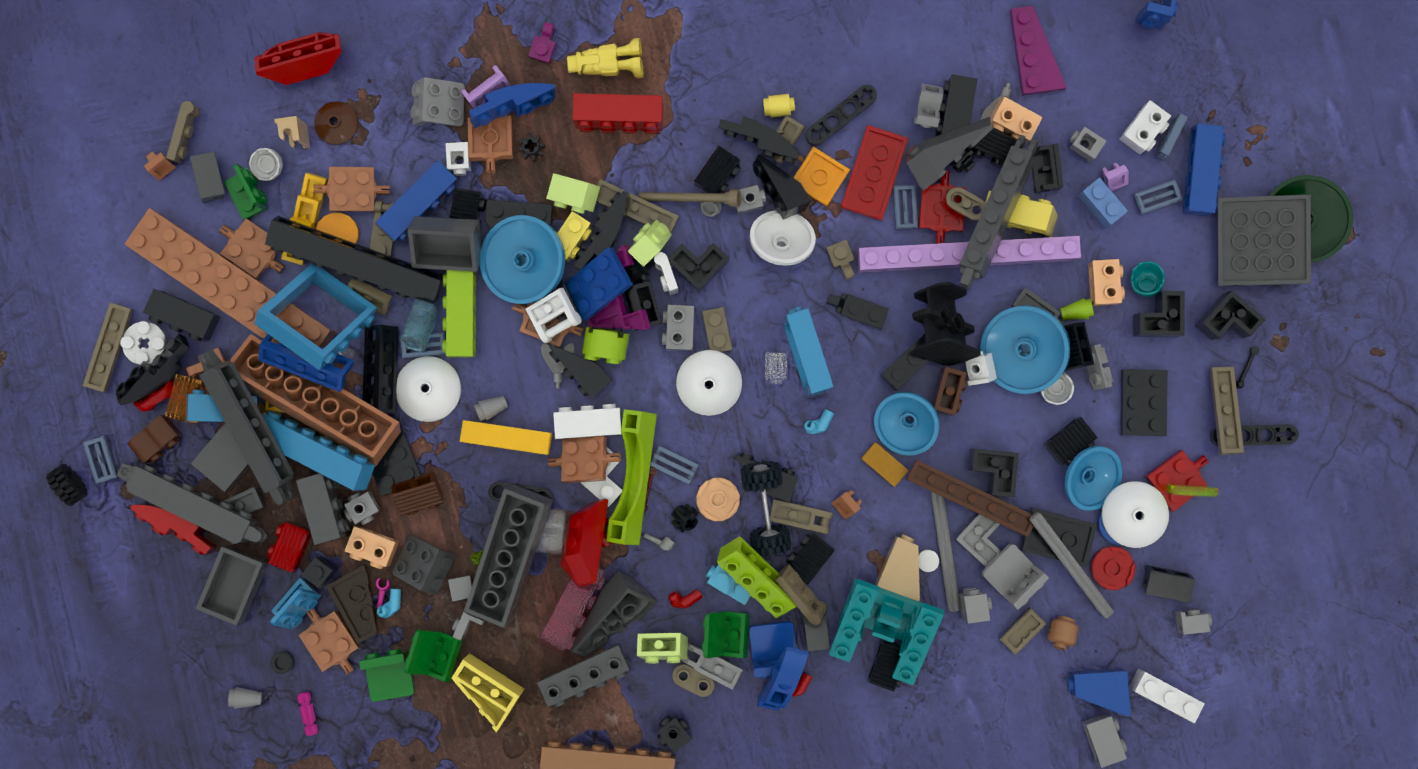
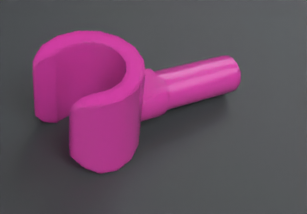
M378 578L376 581V586L379 589L376 608L383 605L385 592L391 587V582L388 579L387 585L384 588L380 586L381 578Z

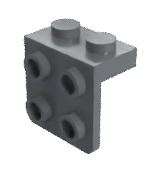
M409 535L392 573L420 591L438 595L445 577L452 566L455 554L436 548L414 535Z

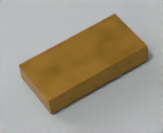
M876 442L860 458L893 487L909 471Z

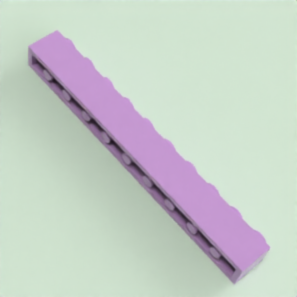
M1080 236L1001 240L990 266L1076 261L1081 258ZM969 242L859 248L857 250L858 273L958 268Z

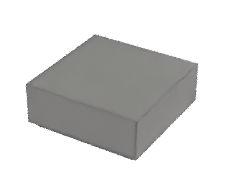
M471 575L448 580L452 602L469 597L472 588Z

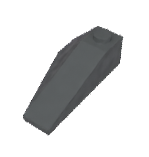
M991 117L925 140L919 145H913L908 150L906 163L923 191L946 173L944 169L953 161L957 163L962 158L961 156L967 147H974L993 129Z
M618 571L601 591L570 648L571 652L586 658L607 644L609 637L616 632L622 633L626 630L625 626L636 619L637 622L641 620L658 601L634 578Z

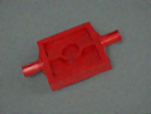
M946 171L940 178L939 184L930 185L924 191L921 189L918 229H928L936 232L935 244L944 243L945 233L963 232L964 216L951 209L946 201L948 192L956 188L949 184L950 171ZM957 196L954 199L955 203H960L962 201V198L960 196Z
M1179 450L1145 475L1151 486L1155 487L1163 495L1168 509L1174 512L1208 486L1201 477L1199 469L1209 463V460L1202 455L1195 462H1192L1183 450Z

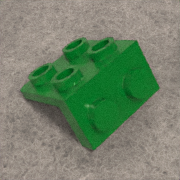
M734 611L707 613L703 621L705 633L702 651L704 658L720 656L747 658L749 613Z
M417 630L412 638L409 655L405 660L404 672L407 674L429 675L443 682H450L463 639L458 640L453 635L443 631Z
M400 648L388 650L385 655H379L378 652L365 654V658L359 661L360 670L366 669L371 701L376 702L414 694L412 674L404 672L405 660L409 655L408 651L401 652Z

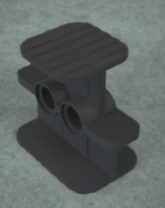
M941 282L914 293L916 300L928 304V308L912 314L914 321L923 324L926 344L914 349L916 356L941 365L952 366L967 362L981 355L979 349L966 345L965 336L975 332L974 326L966 323L961 314L956 313L955 300L966 296L967 289L951 282Z

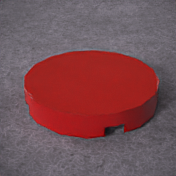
M1108 546L1101 548L1091 560L1090 572L1092 578L1097 585L1104 589L1116 591L1124 588L1131 583L1135 576L1136 566L1133 558L1128 551L1121 547Z

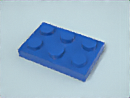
M612 247L606 248L564 283L583 321H589L629 289L633 283Z

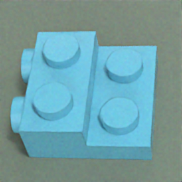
M719 564L716 567L712 565L706 575L709 578L707 583L745 605L750 598L749 592L736 583L734 578L723 570Z

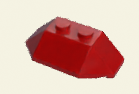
M318 32L276 44L262 55L254 58L255 72L257 76L284 85L328 74L342 52L340 36L335 33Z
M606 498L587 504L572 514L566 523L560 566L581 587L594 584L597 581L608 499Z

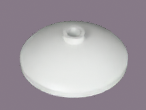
M776 210L759 216L752 224L750 230V243L754 251L762 259L776 265H794L804 261L813 252L816 242L813 227L805 218L798 214L783 220Z
M703 350L692 354L683 362L677 374L676 386L678 395L686 407L695 413L712 416L727 411L736 403L742 389V377L737 364L728 355L716 350ZM708 380L712 381L713 387L707 388L705 382Z
M432 356L416 358L406 364L397 377V401L401 409L416 420L424 422L441 420L456 408L460 400V378L456 370L448 362ZM427 384L429 391L424 393L422 387Z
M1126 482L1115 487L1105 498L1101 512L1102 523L1108 535L1117 543L1126 547L1141 548L1151 545L1163 535L1169 521V509L1165 498L1155 487L1144 482ZM1138 511L1142 513V518L1139 520L1135 517Z

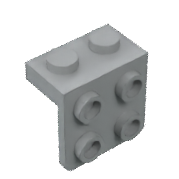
M426 77L415 81L411 90V94L414 97V103L411 108L413 125L422 126L427 123H436L457 127L462 126L464 122V95L461 90L465 89L464 84Z
M1013 543L1008 544L982 571V576L1017 610L1025 605L1029 598L1042 588L1049 579Z

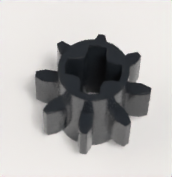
M529 133L527 139H520L523 147H519L518 151L525 152L523 155L524 160L530 157L536 162V157L544 156L541 149L545 148L546 145L544 143L539 144L541 140L539 135L536 138H532ZM530 144L535 145L533 152H530L528 149Z
M967 147L961 156L962 158L957 163L955 161L950 163L951 167L959 173L963 170L968 173L976 164L973 161L976 155Z
M689 504L677 506L671 514L674 518L671 524L681 532L685 530L690 531L696 527L698 523L696 516L699 513Z

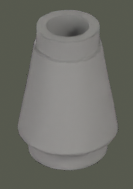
M504 396L478 401L474 408L480 421H488L508 408Z
M240 687L229 690V707L238 709L262 704V692Z

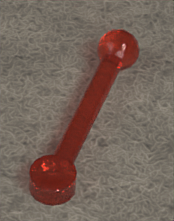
M651 467L649 470L644 512L648 510L647 501L653 476L657 473L654 467Z

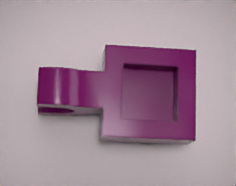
M545 22L542 36L535 35L528 55L529 58L550 64L556 47V42L551 41L555 30L554 24Z

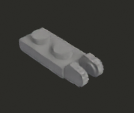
M688 642V650L699 654L700 657L697 662L688 656L687 659L680 660L694 667V670L733 690L743 669L721 657L704 658L702 649Z

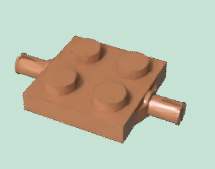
M511 115L498 117L489 124L475 129L470 122V118H468L469 161H486V172L491 174V171L492 174L496 172L495 161L513 159V122Z
M329 167L327 185L313 184L314 194L327 193L329 211L374 212L376 194L390 195V185H376L374 167Z
M245 219L235 231L225 224L222 225V228L228 231V233L221 228L219 232L228 237L229 240L220 253L256 279H259L262 273L269 267L276 270L279 274L283 272L276 267L279 266L283 270L285 269L284 265L275 260L278 252L265 245L267 232L248 219Z
M514 303L513 305L515 306H512V310L523 314V323L519 331L540 339L526 311V308L534 303L527 306ZM556 317L546 323L545 326L547 329H550L561 321ZM572 325L555 335L548 343L561 348L564 338L569 332L581 337L582 333L578 331L583 332L584 328Z
M605 436L569 438L562 440L561 457L549 458L548 466H561V482L564 484L606 481L608 463L621 462L620 452L608 454L607 438Z
M314 608L308 611L307 615L313 623L307 630L299 634V637L322 672L331 666L340 664L346 675L354 669L347 658L361 646L357 644L343 618L337 610L321 618Z

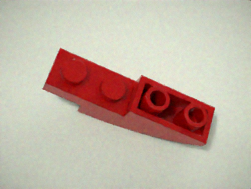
M135 504L130 507L135 512L134 516L143 522L147 521L152 525L153 531L159 535H168L175 531L174 535L184 542L187 540L193 545L192 549L201 555L211 554L217 547L201 534L203 528L156 505Z

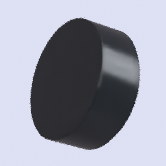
M280 651L271 658V668L278 674H285L294 666V657L287 651Z

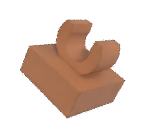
M152 151L146 156L149 162L144 165L145 169L159 181L176 168L173 162L166 159V156L161 152L156 155Z
M853 490L846 491L831 503L845 520L861 509L859 507L862 502L861 499L855 502L851 497L854 494Z

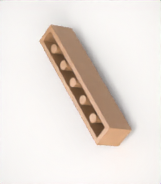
M549 740L548 743L543 744L541 749L540 769H675L676 755H671V751L667 750L649 753V749L645 748L627 751V747L615 746L614 749H605V745L593 744L592 747H583V743L571 742L570 745H561L560 741Z

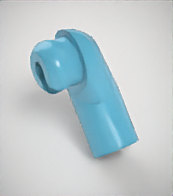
M824 409L820 419L806 421L804 429L808 434L813 435L825 432L834 413Z
M390 589V600L377 608L379 617L389 618L399 611L401 606V589Z

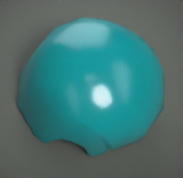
M1146 261L1134 267L1131 275V287L1137 295L1151 297L1162 290L1165 282V273L1159 264Z

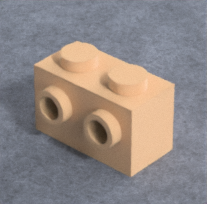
M1006 97L998 99L990 115L993 120V128L1006 132L1016 139L1023 135L1026 138L1025 142L1031 141L1043 118Z
M1119 259L1093 260L1089 262V290L1092 306L1121 304L1125 297L1124 287L1121 286L1120 278L1123 277V266L1119 264Z
M354 526L345 552L350 553V558L358 561L366 559L371 561V566L382 569L383 566L388 567L391 565L400 541L362 526Z

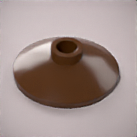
M330 102L319 109L315 116L314 126L316 133L323 141L332 145H341L354 137L358 128V118L349 105L342 102ZM333 118L338 119L336 125H331V120Z

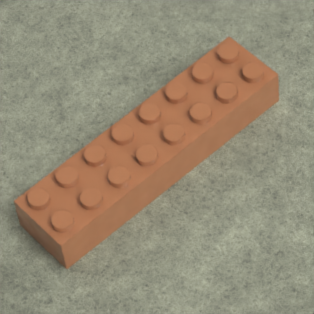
M250 334L230 359L234 363L248 391L325 437L332 439L335 443L348 447L350 452L367 457V461L376 467L400 434L399 422L344 389L338 392L259 361V345L262 340Z

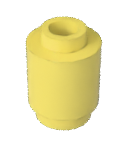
M789 94L772 95L763 99L765 116H770L771 118L791 116V111H795L794 97L790 98Z

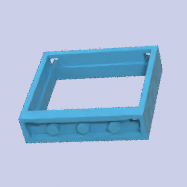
M312 263L257 311L254 324L320 371L326 364H331L339 352L343 353L348 348L352 339L357 340L365 327H371L372 322L376 319L374 315L377 307L327 271ZM313 283L359 315L324 349H321L276 317Z
M802 306L789 310L783 321V326L806 397L826 392L834 386L809 309L803 310Z

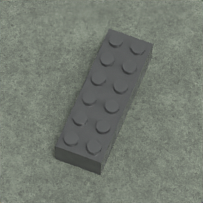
M515 484L504 488L464 612L503 628L513 621L553 499Z

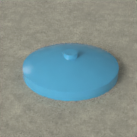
M527 215L511 216L497 223L485 237L480 251V269L486 285L496 296L510 303L531 304L548 296L558 286L565 269V250L558 233L547 222Z
M1020 305L1004 310L990 321L983 333L980 351H983L984 354L992 353L997 379L993 380L994 382L1014 393L1032 394L1047 389L1062 376L1070 358V341L1064 326L1052 313L1040 307Z

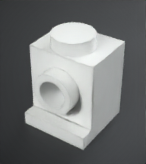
M468 142L446 143L447 170L453 172L454 176H465L466 171H471V161L468 158ZM458 158L464 159L462 164L456 163Z
M981 351L979 357L967 362L965 361L969 386L989 383L997 379L992 353L984 354Z

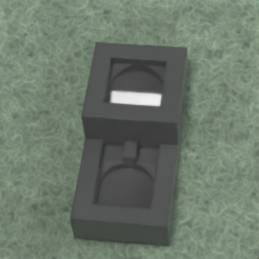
M803 614L807 651L830 649L826 615H823L820 624L814 625Z

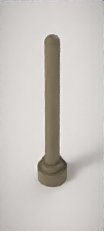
M730 189L725 194L641 192L638 197L646 201L725 202L730 207H740L741 191L739 189Z

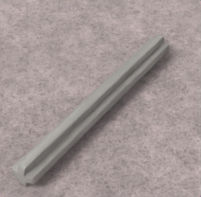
M931 492L947 606L950 612H957L961 608L944 497Z
M1039 512L1034 513L1030 517L1032 524L1102 617L1109 618L1114 613V610L1042 514Z

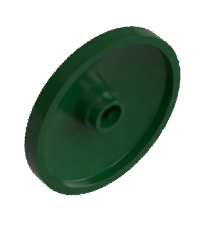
M1315 175L1296 176L1282 182L1269 193L1268 196L1311 195V263L1323 261L1331 257L1348 240L1353 226V210L1345 192L1334 182Z

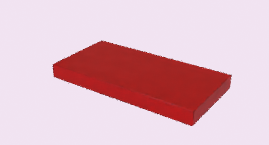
M870 125L866 126L840 207L841 209L882 221L909 138Z

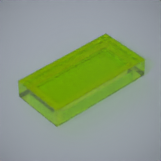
M1167 484V492L1174 495L1218 496L1219 488L1213 486Z

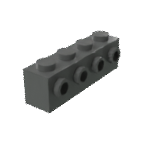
M620 643L540 679L537 684L547 706L554 705L557 708L567 703L566 699L573 695L575 699L587 694L586 689L593 686L595 689L606 685V680L612 677L617 680L626 676V671L630 669V665Z

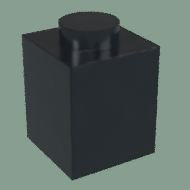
M318 556L311 561L301 575L317 588H322L327 585L338 568L324 557Z

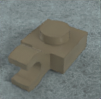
M847 239L826 247L833 268L840 267L845 280L853 278L854 272L849 263L855 259Z

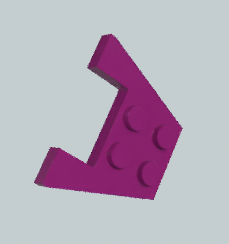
M629 245L621 246L616 253L624 268L634 265L632 255L628 252L630 249ZM622 294L587 321L589 327L651 329L646 309L627 314Z

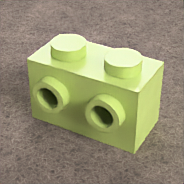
M553 173L546 199L555 201L554 206L566 209L567 205L572 206L571 211L584 214L585 210L593 212L600 186Z
M657 219L651 225L647 222L633 238L635 242L628 252L644 267L663 248L672 234L669 232L668 227Z
M682 633L638 634L637 656L644 659L645 663L657 664L659 660H667V663H680V659H687L688 637Z

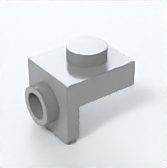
M463 612L461 619L457 618L452 627V630L455 631L453 637L462 640L471 621L483 625L486 620Z

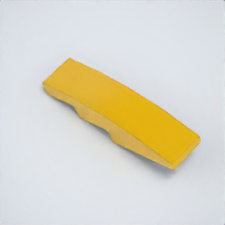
M309 172L305 173L302 191L297 197L294 215L290 217V220L316 229L325 193L314 194L313 184L327 185L329 178ZM287 252L282 254L281 259L304 265L305 260L295 259L292 257V254Z
M463 420L460 442L549 455L552 433Z

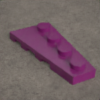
M1034 7L1012 8L1010 16L1022 96L1065 90L1067 87Z

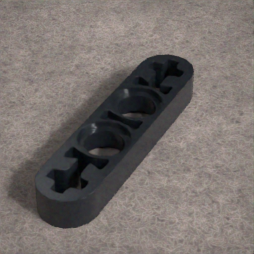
M863 85L809 127L806 133L807 142L812 146H819L875 102L877 97L876 89L871 85ZM862 91L866 93L870 91L872 93L870 96L871 100L865 98L861 102L863 107H860L858 100L863 96ZM851 103L855 105L856 112L850 115L845 113V104ZM829 117H836L839 125L831 128L827 125V119ZM822 123L824 129L827 132H829V134H826V132L823 131L819 136L820 140H817L816 138L812 140V131H814L815 133L820 131L822 129V126H820V124Z
M1290 424L1241 426V430H1246L1249 435L1248 440L1243 442V446L1292 444L1299 437L1298 429ZM1214 428L1210 433V440L1214 445L1218 446L1217 431ZM1261 430H1269L1271 436L1268 441H1263L1260 438ZM1287 430L1292 433V436H1289L1287 440V437H1277L1276 432H1286Z

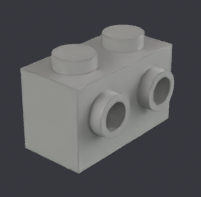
M668 305V310H663V323H667V332H662V345H666V350L693 351L694 306Z
M976 587L964 588L963 593H958L961 620L968 624L990 621L989 610H992V602L986 593L976 589Z
M1105 713L1082 721L1098 766L1103 768L1127 759L1125 755L1127 747L1124 740L1119 738L1117 731L1120 728L1115 717L1112 718V716Z

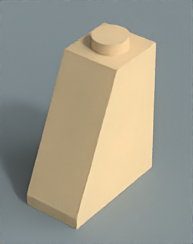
M902 534L901 538L895 536L875 585L919 601L918 545L913 544L915 539Z

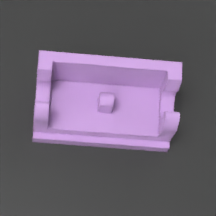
M496 65L492 67L495 74L470 93H467L465 89L461 90L473 108L485 103V94L511 86Z

